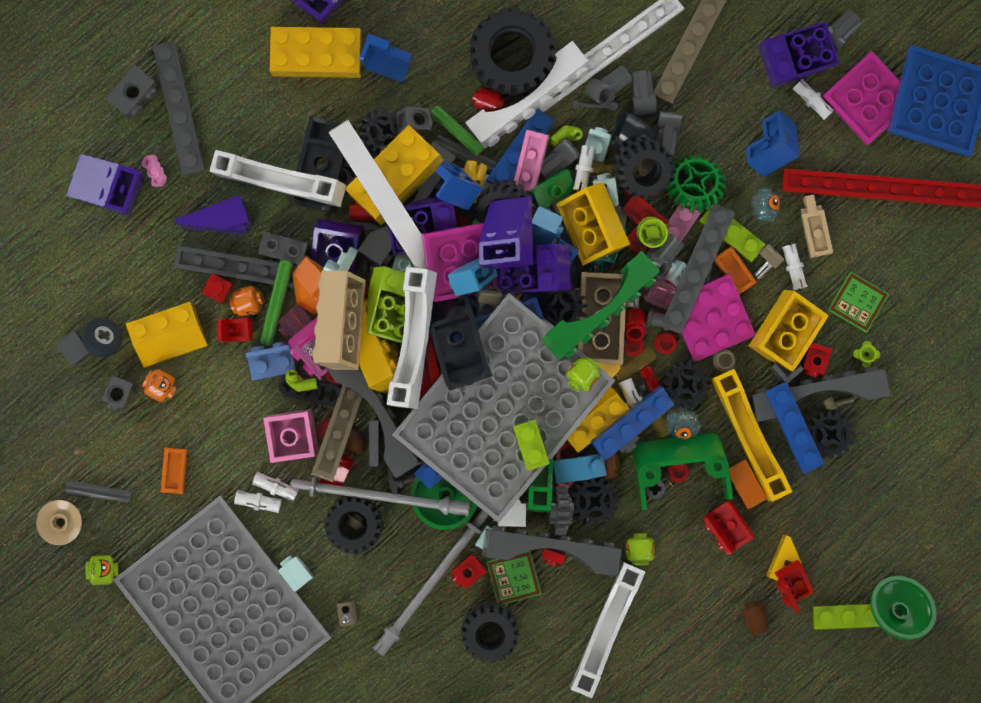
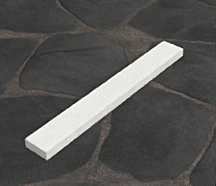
M658 0L584 54L591 66L589 72L583 78L574 80L566 91L559 92L553 96V100L549 104L540 106L538 109L543 113L677 16L685 8L679 0Z
M346 120L329 131L330 136L415 268L426 269L420 231L349 120Z

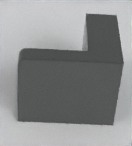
M72 331L56 344L71 365L77 364L86 355H92L86 350L82 343V337L76 331Z
M776 363L769 367L770 371L781 383H788L803 370L801 366H797L794 372H791Z

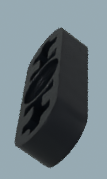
M285 377L279 382V389L284 395L331 406L336 405L337 399H334V402H330V397L323 396V400H319L322 394V386L326 387L325 392L331 393L333 389H336V393L339 395L341 388L338 386L317 382V395L308 397L305 391H301V395H297L298 392L294 389L287 392V388L284 387V383H287Z

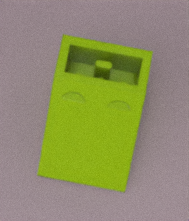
M374 267L368 291V334L402 343L405 324L404 272L388 267Z

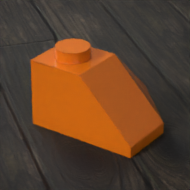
M305 256L292 272L296 303L315 315L318 314L316 304L320 293L318 281L321 278V271L324 270L318 263Z

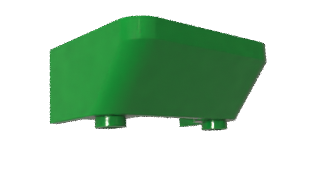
M717 434L692 435L689 439L675 437L639 442L638 446L633 449L640 510H647L644 487L654 486L660 481V467L705 461L706 471L711 477L722 479L724 499H733L729 464L722 440Z

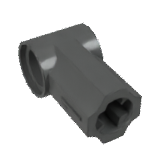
M850 10L833 26L828 27L836 51L862 24L860 18Z
M620 66L601 80H591L586 87V94L600 105L606 106L613 101L614 95L629 85L633 80L626 68Z
M639 70L632 72L633 115L656 114V97L653 94L651 71Z
M660 111L656 129L658 131L657 141L673 157L677 134H679L682 114Z
M568 138L556 146L552 151L553 153L543 160L540 172L543 179H549L565 167H570L580 158L579 151Z
M668 234L667 240L662 246L657 247L654 252L646 254L660 270L655 276L659 280L668 275L671 268L670 263L684 246L672 234Z

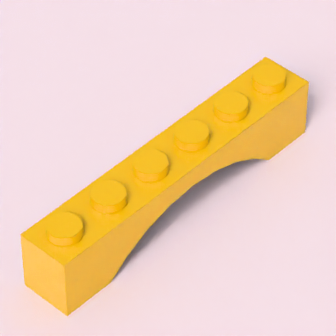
M735 369L711 379L767 500L773 502L792 493L782 469L759 428Z

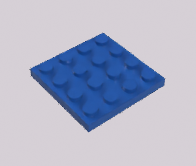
M913 45L909 46L887 132L966 157L972 156L981 122V67Z

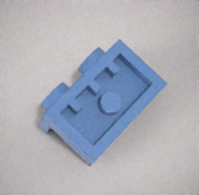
M286 342L272 344L273 348L264 349V346L250 348L251 352L246 353V358H248L252 381L285 375L288 370H296L294 357L289 352L292 347L286 345Z

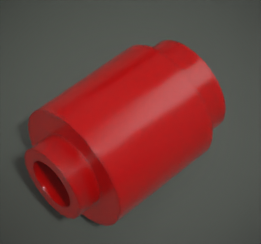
M481 87L480 91L475 90L472 102L475 103L474 108L493 112L503 109L506 98L501 96V93Z
M356 201L349 203L350 220H356V222L376 221Z
M632 308L625 312L624 334L629 340L638 341L646 333V316L641 309Z

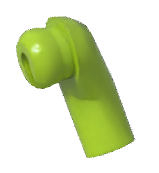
M563 126L549 138V141L556 147L567 138L569 141L580 140L583 132L578 127Z
M291 369L286 372L285 380L295 391L317 389L316 378L304 380L296 370Z

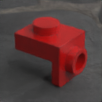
M218 319L216 328L218 341H253V319Z
M543 548L541 557L545 558L544 563L557 567L558 563H564L566 552L558 549Z

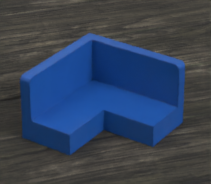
M368 34L359 60L362 68L403 83L412 61V54L391 47L390 41Z
M780 110L762 120L764 137L746 147L747 163L762 176H766L800 157L796 124Z
M443 160L436 173L445 182L436 196L443 201L469 210L482 187L459 166Z

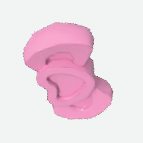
M145 156L142 160V167L147 169L148 176L152 178L151 185L154 187L163 186L166 183L167 176L164 174L163 167H160L157 156Z

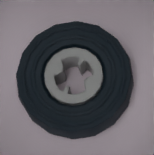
M107 318L91 320L84 327L81 335L82 343L86 350L97 357L107 358L114 355L121 347L123 341L120 328ZM99 336H104L106 339L101 340Z

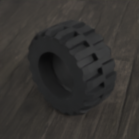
M516 7L511 11L503 8L499 13L494 11L488 14V18L486 20L482 19L479 27L474 30L472 41L470 42L471 66L473 72L477 75L478 81L481 84L484 83L487 89L501 93V96L509 94L511 97H517V94L523 93V95H527L532 89L536 90L549 75L554 62L555 43L554 38L551 37L549 27L543 24V20L539 16L537 18L534 17L533 12L527 10L525 13ZM519 34L529 40L533 48V58L525 69L517 72H508L495 65L491 56V49L495 40L502 35Z

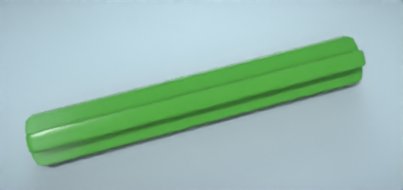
M281 260L279 263L260 343L266 346L273 344L293 266V263L288 260Z

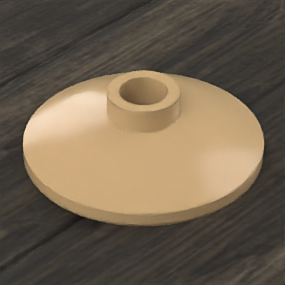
M65 500L51 501L44 505L38 513L36 521L37 530L46 542L53 545H65L72 542L79 535L82 527V517L77 507ZM60 518L64 519L65 524L62 527H60L57 524V521Z

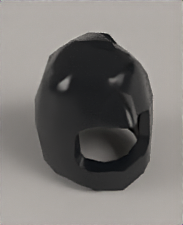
M623 111L616 120L611 144L619 149L622 145L626 147L628 145L627 141L630 139L632 142L636 141V137H641L642 140H644V137H650L651 140L655 139V133L646 121L627 111Z

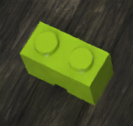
M536 419L513 426L527 471L550 464Z

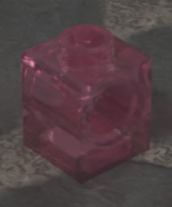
M657 279L648 289L644 287L641 295L647 302L667 310L676 289L669 281Z
M297 304L277 321L281 325L278 329L286 339L289 336L292 338L307 326L312 319Z

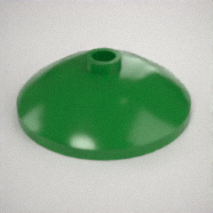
M416 477L412 485L411 496L442 500L443 498L445 499L443 492L448 490L451 494V500L470 502L468 516L453 513L444 515L439 509L413 506L415 513L425 524L436 529L449 530L463 525L472 517L477 505L444 477L432 489H429Z
M891 576L882 580L872 592L870 599L872 615L877 624L889 635L897 639L911 641L924 637L933 628L936 621L934 600L927 589L917 581L904 576Z

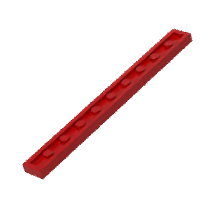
M783 169L782 192L981 208V185Z

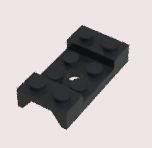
M315 116L309 117L296 172L320 175L338 181L341 180L346 159L329 134V131L341 123L326 121ZM351 124L354 130L356 131L357 127ZM321 158H325V167L322 169H318V160ZM290 195L289 202L296 206L335 214L338 207Z
M468 294L459 295L454 302L439 307L432 306L429 329L443 378L449 391L493 376ZM454 335H462V339L459 342H451Z

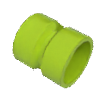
M646 217L638 223L636 235L645 246L657 248L666 242L668 229L660 219Z

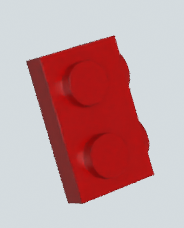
M731 500L713 509L703 518L705 527L710 533L714 534L718 546L727 555H731L736 549L755 538L754 533Z
M796 560L775 572L778 580L775 585L781 595H783L781 598L786 607H792L794 612L798 613L800 610L796 602L811 595L814 591L799 560Z

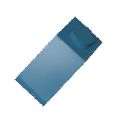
M539 206L532 219L533 246L552 244L554 238L559 239L564 228L560 226L563 217Z
M479 259L456 268L448 275L449 284L455 296L479 291L498 276L496 269L480 266Z
M588 453L553 461L554 484L606 476L604 459L601 458L599 453Z

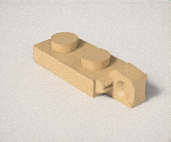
M814 195L803 197L805 208L801 209V219L810 258L833 254L824 210H822L821 205L816 206Z

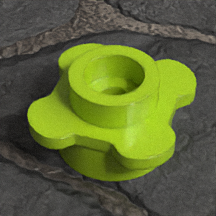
M864 341L861 348L854 350L853 356L862 362L863 367L868 368L871 366V362L880 358V352L872 346L870 341Z

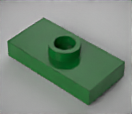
M563 169L529 190L534 199L536 209L539 206L545 209L573 192L574 182L569 170Z

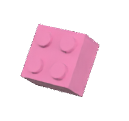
M313 409L269 415L263 418L271 463L318 455L319 446Z

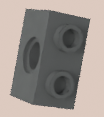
M133 65L105 99L131 119L132 116L136 117L142 111V105L147 99L150 100L155 96L158 84L136 65ZM132 89H139V94L136 98H129V92Z
M264 231L258 253L263 257L278 261L288 260L293 265L298 266L304 257L308 255L310 246L308 243Z

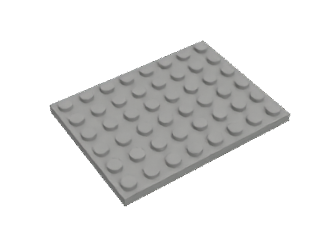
M508 293L479 329L493 376L449 391L442 374L420 400L418 409H413L392 434V436L498 523L545 467L542 466L527 471L513 426L536 419L550 461L615 382V379L600 368V378L591 390H579V392L573 390L568 385L569 380L566 372L577 358H585L586 356L578 350L569 359L565 355L559 361L541 341L552 328L510 293Z
M221 495L113 580L208 703H250L332 638L299 594L292 590L278 572V567Z

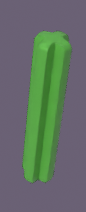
M435 106L431 110L430 115L474 155L477 156L483 151V145L443 109Z

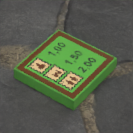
M849 272L827 311L867 333L889 294L856 274Z
M530 550L518 554L510 560L494 559L487 561L497 605L499 603L507 604L541 595Z

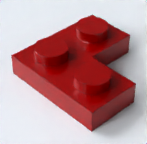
M632 195L620 209L637 225L646 217L658 218L665 225L669 223L666 218L640 196L636 198ZM636 225L627 235L630 243L628 246L639 254L648 247L638 239Z

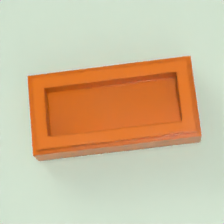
M732 246L716 256L715 264L723 275H731L739 295L757 283Z
M164 447L160 492L184 494L188 449Z
M746 459L729 468L731 482L747 510L767 499Z

